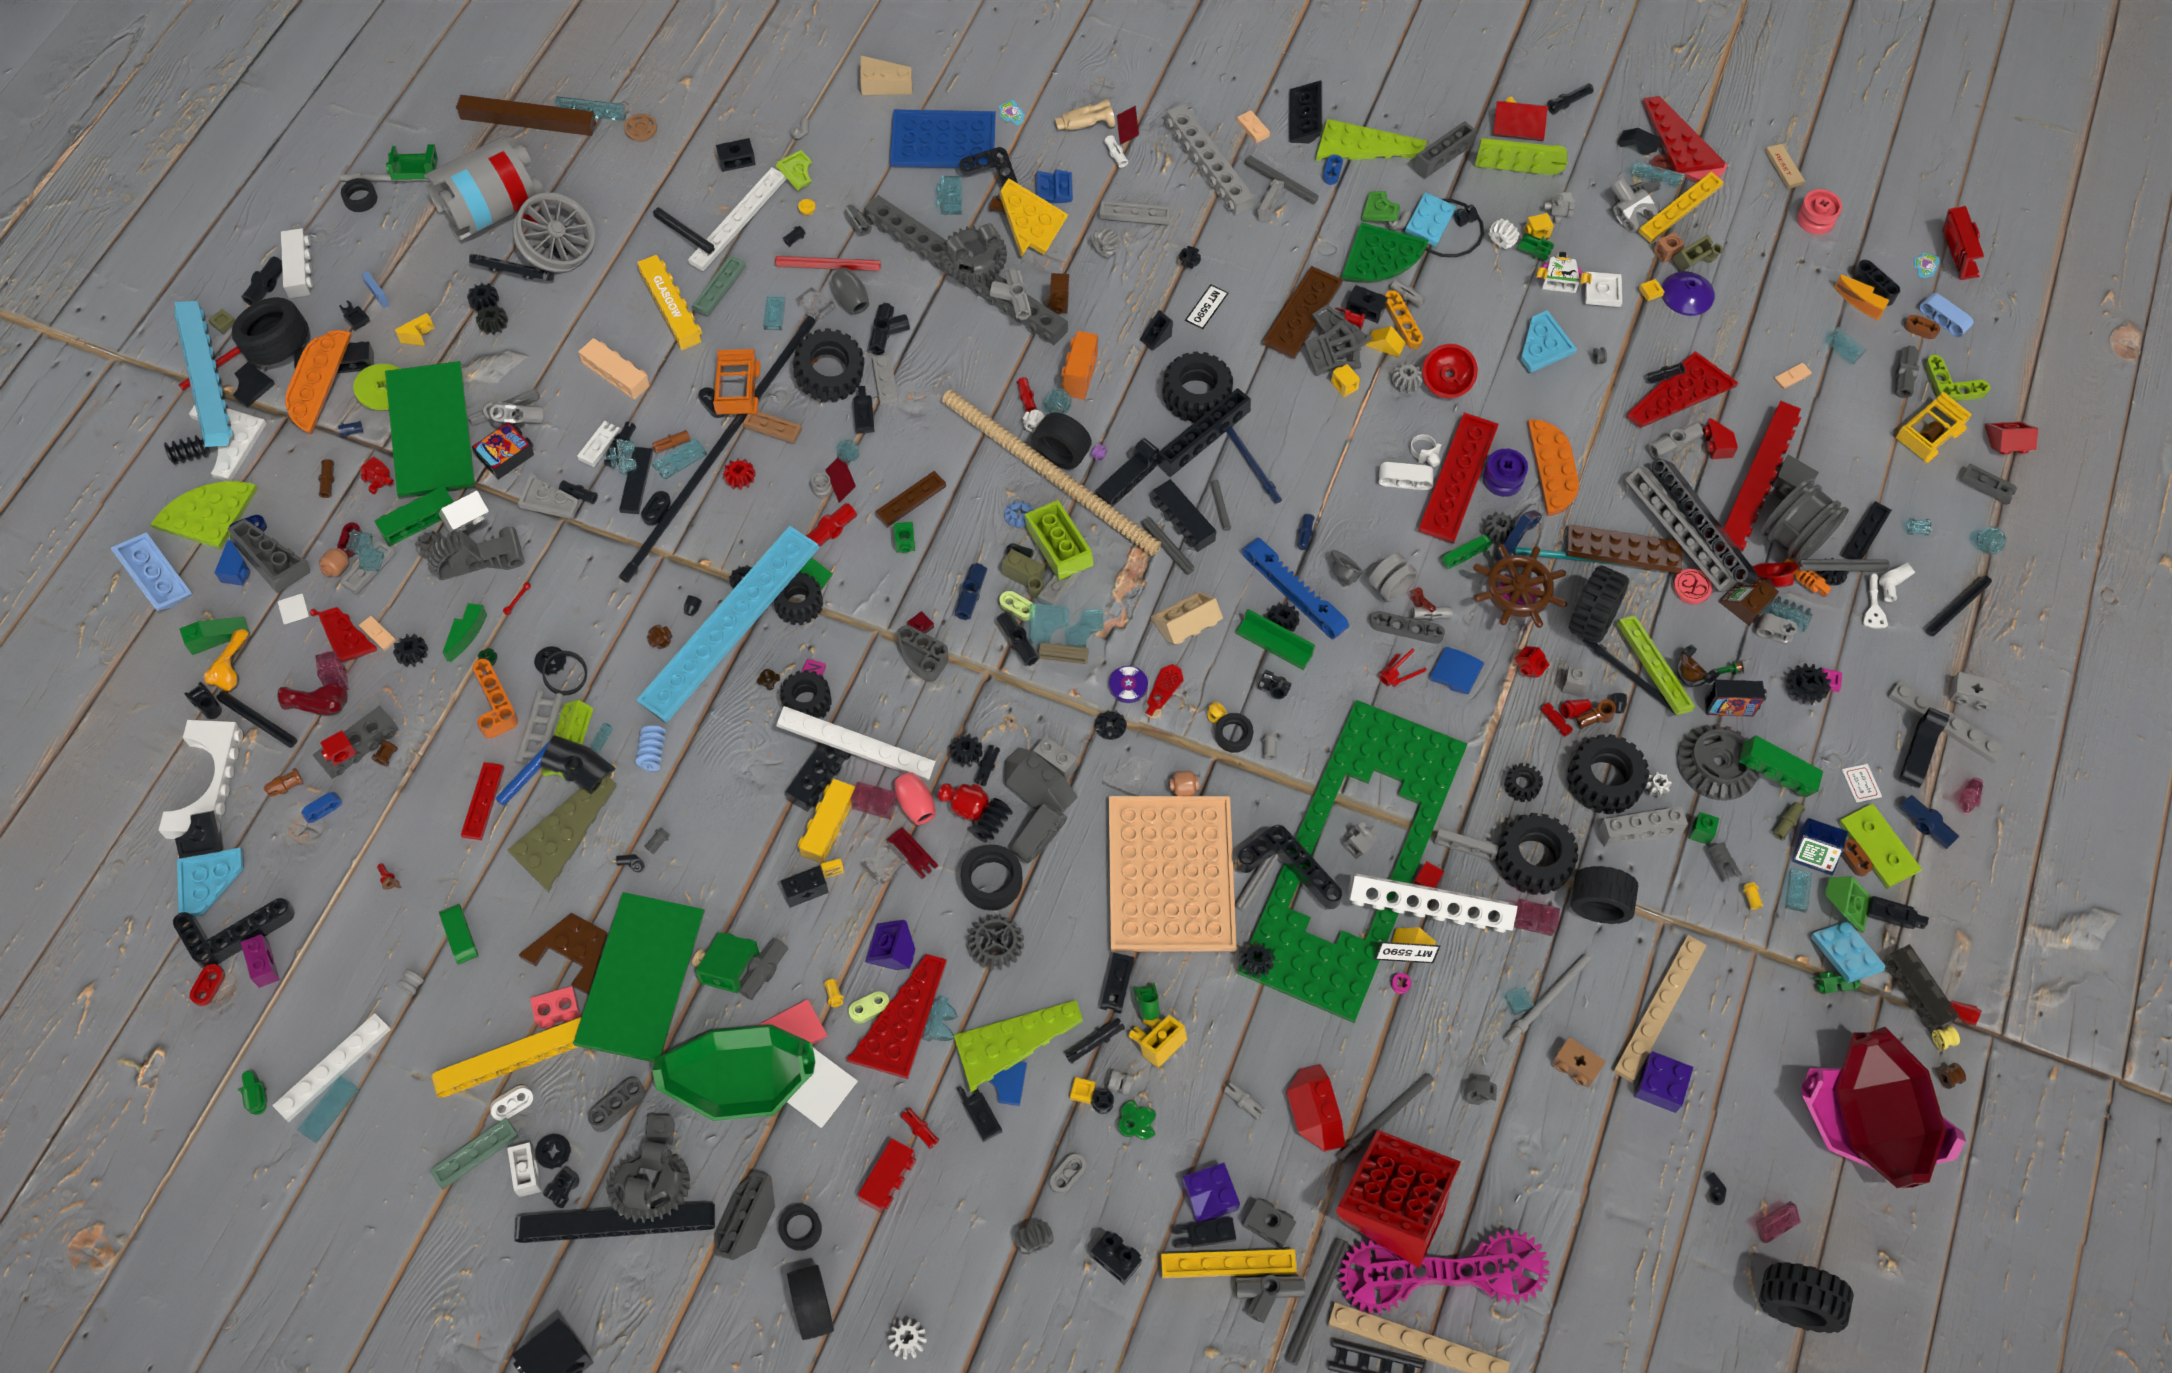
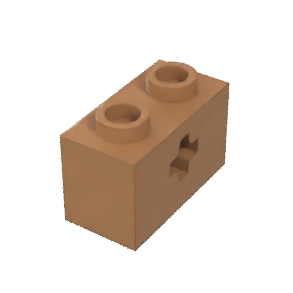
M1571 1037L1567 1039L1552 1062L1557 1070L1569 1074L1576 1083L1588 1088L1606 1063L1605 1060Z

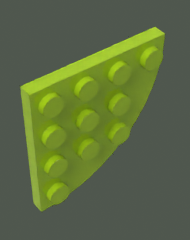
M240 481L215 482L197 487L171 501L158 513L150 525L153 529L222 549L229 537L227 529L238 523L258 488L256 484Z

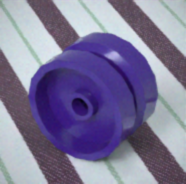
M1508 448L1494 451L1489 456L1483 474L1485 487L1494 495L1501 497H1510L1517 494L1524 483L1528 471V462L1521 453Z

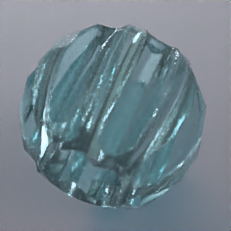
M1062 389L1049 391L1045 397L1046 410L1050 413L1059 412L1066 414L1071 408V396Z
M1993 526L1985 527L1976 537L1978 548L1990 555L2002 551L2007 541L2004 532Z

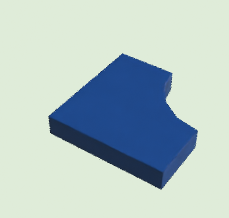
M1018 1062L1011 1068L1000 1071L994 1075L992 1080L988 1081L995 1087L999 1103L1020 1106L1027 1063Z

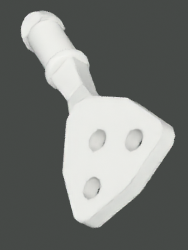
M1875 573L1869 576L1868 592L1871 605L1864 615L1863 625L1873 629L1886 628L1888 623L1885 613L1877 602L1878 576Z

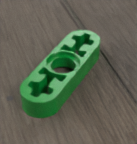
M1482 535L1450 551L1441 561L1447 569H1451L1486 551L1492 545V541L1487 535Z

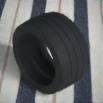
M1059 412L1047 414L1032 435V444L1035 450L1041 456H1044L1045 459H1048L1049 462L1064 469L1076 468L1088 453L1092 443L1089 432L1074 418Z
M995 844L978 847L968 854L961 867L962 890L968 901L977 908L988 911L1001 910L1011 905L1021 891L1023 882L1022 867L1015 854L1006 847ZM992 862L1004 865L1012 873L1011 883L1005 889L995 893L980 891L972 884L971 875L977 867Z
M819 1265L804 1267L803 1269L787 1273L791 1298L802 1340L817 1338L818 1336L833 1332V1322Z

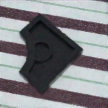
M247 362L234 373L239 385L233 396L248 408L275 383L270 377Z
M214 810L190 815L191 823L188 830L182 836L175 838L179 859L222 851Z

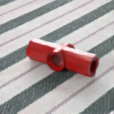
M845 503L832 515L827 514L823 516L818 526L806 536L820 547L830 538H837L842 533L843 527L857 517V512L849 503Z

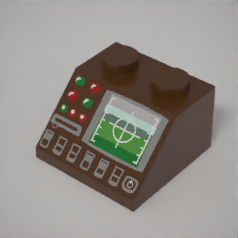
M1757 579L1754 584L1749 586L1737 583L1719 603L1750 626L1773 603L1779 591L1765 580Z

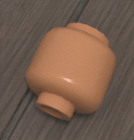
M338 548L327 550L319 559L320 571L328 577L340 576L349 565L348 555Z
M1176 771L1173 779H1169L1170 791H1174L1175 796H1194L1196 791H1199L1198 775H1194L1192 771Z

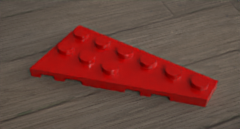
M1660 96L1643 99L1642 104L1657 136L1662 140L1661 145L1675 174L1724 168L1726 162Z
M1695 351L1683 362L1685 366L1684 374L1673 376L1670 380H1663L1628 413L1627 418L1642 428L1737 387L1738 382Z
M929 954L925 955L905 985L899 989V993L890 1001L867 1035L861 1039L857 1048L846 1059L848 1063L909 1079L947 964V959Z

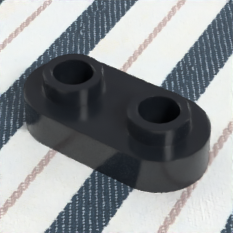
M655 492L641 512L642 520L645 524L655 525L662 519L671 505V499L667 492Z

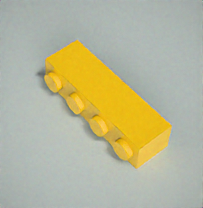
M834 778L831 784L826 786L822 802H818L815 809L816 814L808 822V831L799 840L798 847L801 856L819 863L825 862L857 796L855 786Z

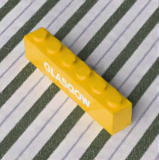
M657 254L638 261L639 273L680 349L683 350L701 343L700 335L702 331L698 324L695 325L692 312L687 311V303L684 298H680V290L677 285H673L674 280L672 275L666 272L667 267L664 261H660Z

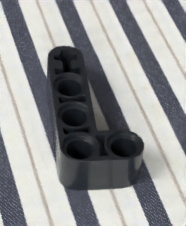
M1142 438L1135 446L1134 456L1099 487L1096 492L1098 498H1102L1103 501L1107 502V505L1110 504L1112 507L1116 505L1155 469L1158 464L1159 448L1146 438Z
M1931 707L1923 714L1916 726L1899 777L1900 781L1917 788L1921 787L1926 777L1938 737L1947 725L1950 715Z

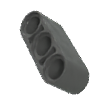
M636 1078L626 1080L589 1112L588 1121L596 1132L608 1130L645 1098L646 1091L641 1081ZM639 1087L637 1093L629 1094L632 1088ZM615 1102H622L619 1108L612 1109ZM597 1117H605L601 1123H595Z

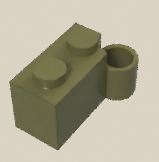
M1011 549L1002 562V575L1027 587L1029 596L1038 598L1037 596L1043 590L1042 580L1045 577V565Z

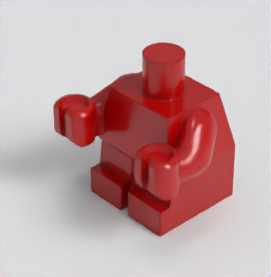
M374 456L360 467L361 480L372 484L369 485V492L372 494H376L378 488L383 487L385 484L391 486L394 482L390 478L389 469Z

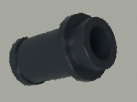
M799 225L798 227L795 226L794 230L782 239L790 247L800 238L803 239L806 233Z

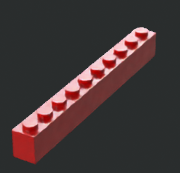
M1781 400L1723 527L1742 552L1748 542L1745 541V537H1750L1754 528L1751 524L1752 522L1756 523L1760 513L1757 510L1758 508L1762 509L1766 501L1763 496L1764 494L1768 495L1772 487L1769 482L1774 481L1778 473L1775 468L1781 466L1784 459L1781 455L1782 453L1786 454L1790 444L1787 441H1791L1796 430H1793V427H1797L1802 418L1799 416L1801 408Z

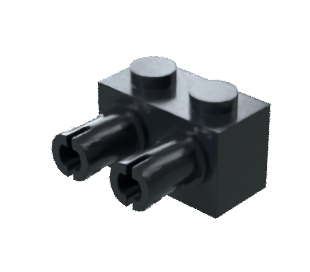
M1107 1231L1090 1251V1257L1125 1285L1141 1266V1255L1133 1247H1130V1249L1123 1244V1239L1118 1234H1111Z

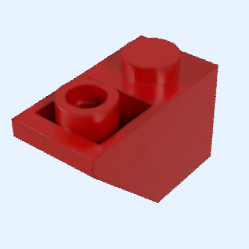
M1708 418L1702 431L1703 437H1706L1707 452H1710L1711 459L1733 458L1738 449L1734 432L1714 419Z

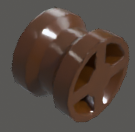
M1952 1063L1948 1068L1938 1070L1939 1080L1947 1089L1954 1088L1955 1084L1966 1082V1074L1957 1063Z

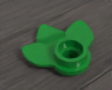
M1135 1100L1128 1101L1121 1109L1122 1118L1118 1122L1120 1134L1124 1137L1136 1136L1141 1140H1147L1155 1136L1156 1133L1150 1126L1156 1116L1155 1110L1149 1107L1139 1108Z

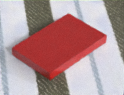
M1497 101L1493 136L1544 141L1548 106Z

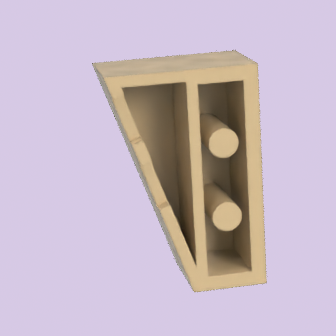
M861 56L862 95L913 94L911 67Z

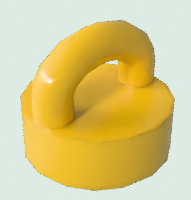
M1214 701L1207 711V717L1211 723H1217L1224 715H1227V710L1217 701Z

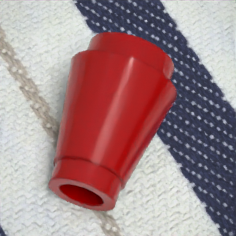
M1589 699L1566 700L1561 705V713L1566 719H1574L1591 710L1592 704Z
M1951 1000L1947 1012L1968 1025L1976 1026L1982 1010L1974 1005Z

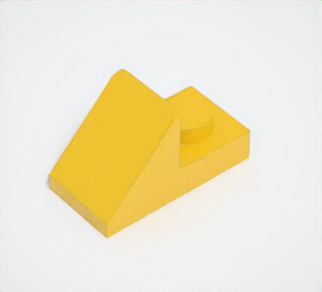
M425 313L395 329L400 343L425 346L421 335L435 328L428 313Z

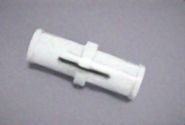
M1113 135L1107 136L1104 143L1109 148L1111 157L1116 160L1120 168L1125 167L1128 164V159L1123 154V148L1118 145Z

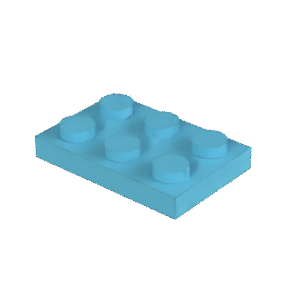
M1425 192L1405 229V233L1429 240L1428 244L1436 247L1457 206Z
M1848 921L1812 934L1811 939L1847 983L1883 972L1885 969V964Z

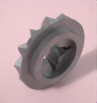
M433 530L431 533L424 532L422 537L418 536V541L415 543L417 553L421 557L428 559L432 546H435L436 542L441 541V538L445 537L440 532L435 533ZM433 540L434 544H432L429 549L427 544H429L430 541Z

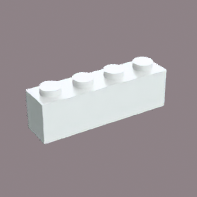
M303 228L281 231L283 288L288 298L311 295L310 288L313 287L310 277L312 267L309 263L311 252L308 249V246H311L309 235H305Z

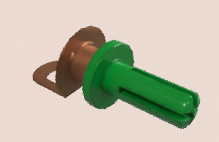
M1740 660L1739 663L1732 661V665L1717 668L1720 674L1734 672L1736 675L1738 671H1742L1744 674L1742 661L1745 660Z

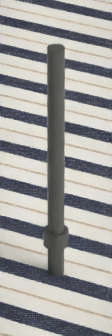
M1427 1073L1357 1138L1351 1139L1347 1143L1348 1146L1336 1156L1337 1159L1343 1163L1350 1155L1357 1153L1363 1148L1362 1145L1377 1130L1434 1080L1432 1075Z

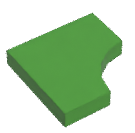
M1386 191L1369 192L1362 220L1363 222L1397 221L1400 205L1389 201Z

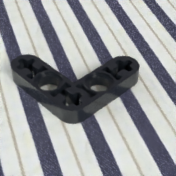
M1002 147L965 157L959 163L960 172L963 175H971L995 167L1002 188L1008 178L1018 184L1008 153ZM998 153H1000L1001 155H1003V156H1002V158H1003V163H1002V164L1000 163L999 157H997V154H998ZM985 157L988 159V163L981 165L978 162L979 159ZM967 163L968 165H970V169H966V167H964V164ZM1003 168H1008L1010 173L1002 175L1000 171Z

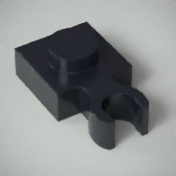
M346 301L348 304L347 308L339 305L344 314V319L354 330L370 321L368 315L359 306L353 308L350 301Z

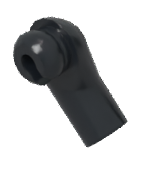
M1014 543L1009 544L1006 549L1007 555L1011 549L1029 558H1032L1034 554L1033 549Z
M636 854L616 856L617 866L628 865L637 873L642 872L645 868L644 862Z
M1715 1172L1706 1177V1180L1712 1186L1710 1199L1713 1204L1721 1205L1725 1201L1727 1188Z

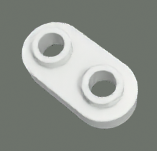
M525 1085L514 1087L493 1100L490 1105V1112L493 1118L502 1121L505 1118L512 1117L532 1103L533 1094ZM519 1093H524L523 1097L517 1098ZM505 1105L503 1109H497L498 1106Z

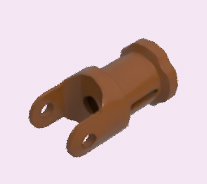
M294 768L292 772L282 777L277 776L271 782L265 784L264 791L273 797L278 794H284L288 792V789L298 784L303 785L304 783L299 772Z

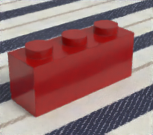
M891 1138L858 1193V1200L881 1214L884 1209H889L894 1200L892 1195L896 1189H901L905 1181V1173L907 1170L911 1171L916 1163L915 1151Z

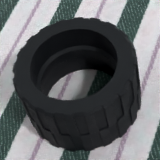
M1591 866L1580 869L1575 875L1571 899L1572 910L1579 916L1594 922L1604 924L1628 922L1635 913L1639 883L1629 873L1612 867Z

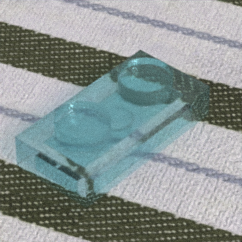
M767 297L763 324L764 330H782L786 303L785 297Z
M1837 327L1826 340L1829 345L1852 364H1855L1866 352L1865 348L1840 327Z
M1794 868L1790 870L1785 908L1803 913L1808 911L1812 873Z

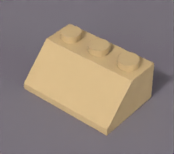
M1200 591L1150 616L1166 641L1173 644H1180L1185 641V638L1201 633L1202 629L1215 626L1218 621L1223 619L1216 598Z

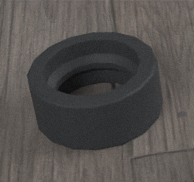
M364 178L349 180L341 188L343 202L353 212L368 211L377 202L378 197L373 184ZM363 190L369 192L367 196L362 199H349L350 196L357 191Z
M1229 713L1218 721L1215 739L1223 750L1239 753L1251 744L1254 733L1253 725L1246 716L1239 713ZM1229 724H1236L1245 729L1246 736L1241 741L1233 742L1223 736V729Z
M795 1205L788 1208L782 1214L779 1220L778 1231L783 1243L788 1248L795 1251H804L813 1247L818 1242L822 1233V1225L818 1214L812 1208L805 1205ZM797 1215H805L813 1223L811 1235L803 1241L792 1239L787 1232L789 1221Z

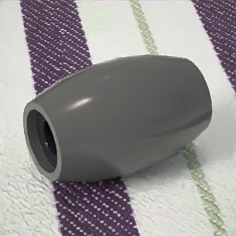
M848 268L836 271L832 275V284L839 301L853 314L865 311L869 306V298L861 280Z

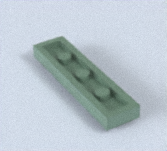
M730 255L693 303V310L709 316L746 267L745 262Z
M505 1118L429 1171L440 1188L444 1190L519 1136L507 1118Z

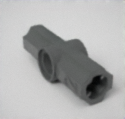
M1909 345L1901 350L1900 363L1895 373L1897 378L1896 394L1901 398L1911 397L1914 391V383L1919 372V366H1917L1919 350L1915 346Z
M773 938L762 954L753 959L748 969L749 972L740 983L739 993L742 996L751 1000L755 997L762 985L768 982L775 974L777 964L788 951V946L781 940Z

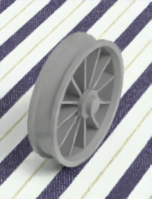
M540 193L530 197L524 202L513 222V237L521 254L533 265L550 272H567L577 268L591 252L595 242V230L588 213L577 202L558 193ZM546 204L557 206L554 220H552ZM540 205L545 219L532 207ZM560 207L571 213L562 223L558 221ZM527 212L538 223L522 219L524 213ZM573 216L581 224L566 228L564 226ZM522 226L540 232L524 235ZM584 230L585 239L568 233ZM544 237V240L535 249L527 242V240ZM570 242L585 246L583 253ZM554 243L562 261L551 260ZM542 246L549 248L548 258L539 254L537 250ZM563 246L576 258L568 261Z

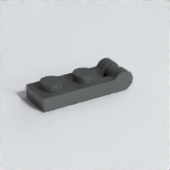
M1972 464L1968 465L1960 480L1999 499L2005 505L2010 504L2012 495L2017 490L2014 484Z

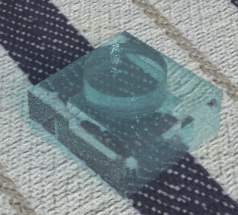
M1525 987L1505 995V999L1514 1016L1534 1007Z

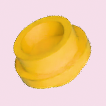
M803 199L799 202L798 209L803 215L808 216L814 213L816 204L811 199Z

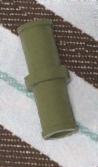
M1793 802L1788 812L1782 815L1781 822L1773 832V835L1779 840H1785L1791 828L1797 825V820L1805 810V807L1799 802Z

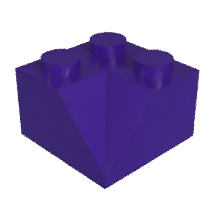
M1225 1162L1183 1176L1182 1186L1196 1223L1210 1221L1238 1211L1240 1202Z

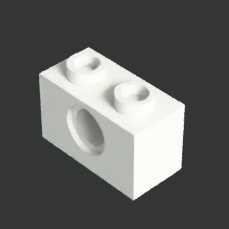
M530 1142L507 1148L515 1193L519 1197L542 1192L535 1149Z

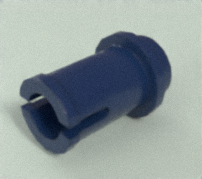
M361 421L348 424L341 423L338 426L340 436H345L346 438L347 435L363 433L362 427L355 428L362 426Z

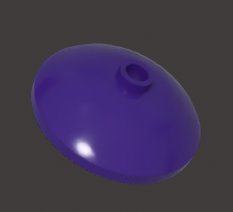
M1688 271L1676 272L1668 276L1662 285V289L1665 291L1662 296L1663 301L1671 310L1682 315L1696 316L1703 314L1711 308L1715 300L1713 286L1706 278L1697 273Z

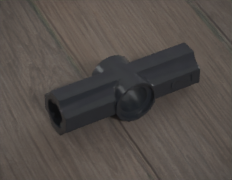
M271 257L261 271L253 273L250 286L241 296L248 305L251 306L259 302L267 291L271 292L274 290L276 279L283 271L282 261L278 257Z
M1011 611L1001 613L996 618V622L1009 640L1010 647L1016 651L1025 666L1035 664L1040 659V656L1028 639L1026 630L1019 625Z

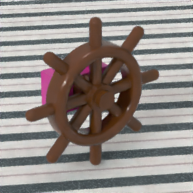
M1499 544L1497 548L1502 559L1492 569L1480 564L1473 566L1474 571L1488 576L1486 582L1487 591L1476 594L1474 601L1480 602L1490 599L1503 612L1499 621L1503 626L1507 624L1512 615L1516 617L1531 616L1536 627L1541 628L1543 622L1538 613L1544 610L1549 602L1562 608L1568 605L1566 600L1553 595V580L1566 576V571L1561 569L1550 573L1537 560L1540 553L1538 546L1533 548L1530 556H1510L1506 547L1503 544ZM1516 567L1524 568L1521 574L1518 573ZM1505 569H1508L1511 576L1507 574H1501L1500 572H1502ZM1531 571L1537 575V577L1528 578ZM1496 580L1501 582L1498 588L1496 586ZM1543 583L1544 591L1534 585Z

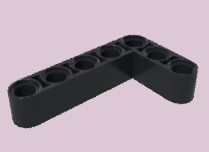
M1272 826L1238 853L1236 865L1238 870L1243 873L1253 871L1276 853L1325 908L1335 909L1339 906L1342 898L1341 888L1284 826ZM1279 835L1282 839H1275L1273 836ZM1257 847H1265L1266 851H1260ZM1286 850H1293L1295 854H1289ZM1247 858V859H1249L1251 862H1250V863H1245V862H1243L1241 859ZM1305 864L1309 869H1302L1300 865ZM1313 880H1321L1323 884H1316ZM1332 894L1337 899L1332 900L1327 895Z
M278 898L209 939L205 936L199 923L187 912L177 914L173 919V926L192 959L203 969L210 964L218 965L243 950L241 946L242 941L261 934L265 937L293 919L295 912L285 899ZM285 908L282 913H279L281 909ZM266 920L265 923L259 925L261 921ZM227 942V945L221 948V946ZM208 954L205 959L201 960L204 955Z

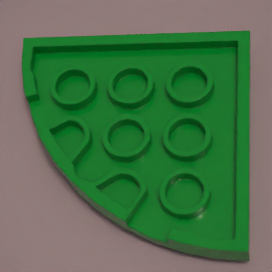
M1361 222L1342 279L1357 282H1374L1400 275L1415 265L1422 257L1429 240Z

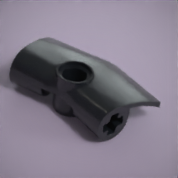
M553 735L540 763V767L557 773L561 772L566 780L576 781L578 785L590 794L598 789L606 775L616 769L591 748Z

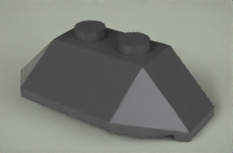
M1018 747L1005 760L1006 785L1034 809L1038 810L1043 804L1047 803L1064 812L1077 799V795L1063 775L1034 751Z
M753 1171L749 1178L734 1191L715 1231L716 1256L735 1260L757 1248L775 1208L772 1178L770 1175Z

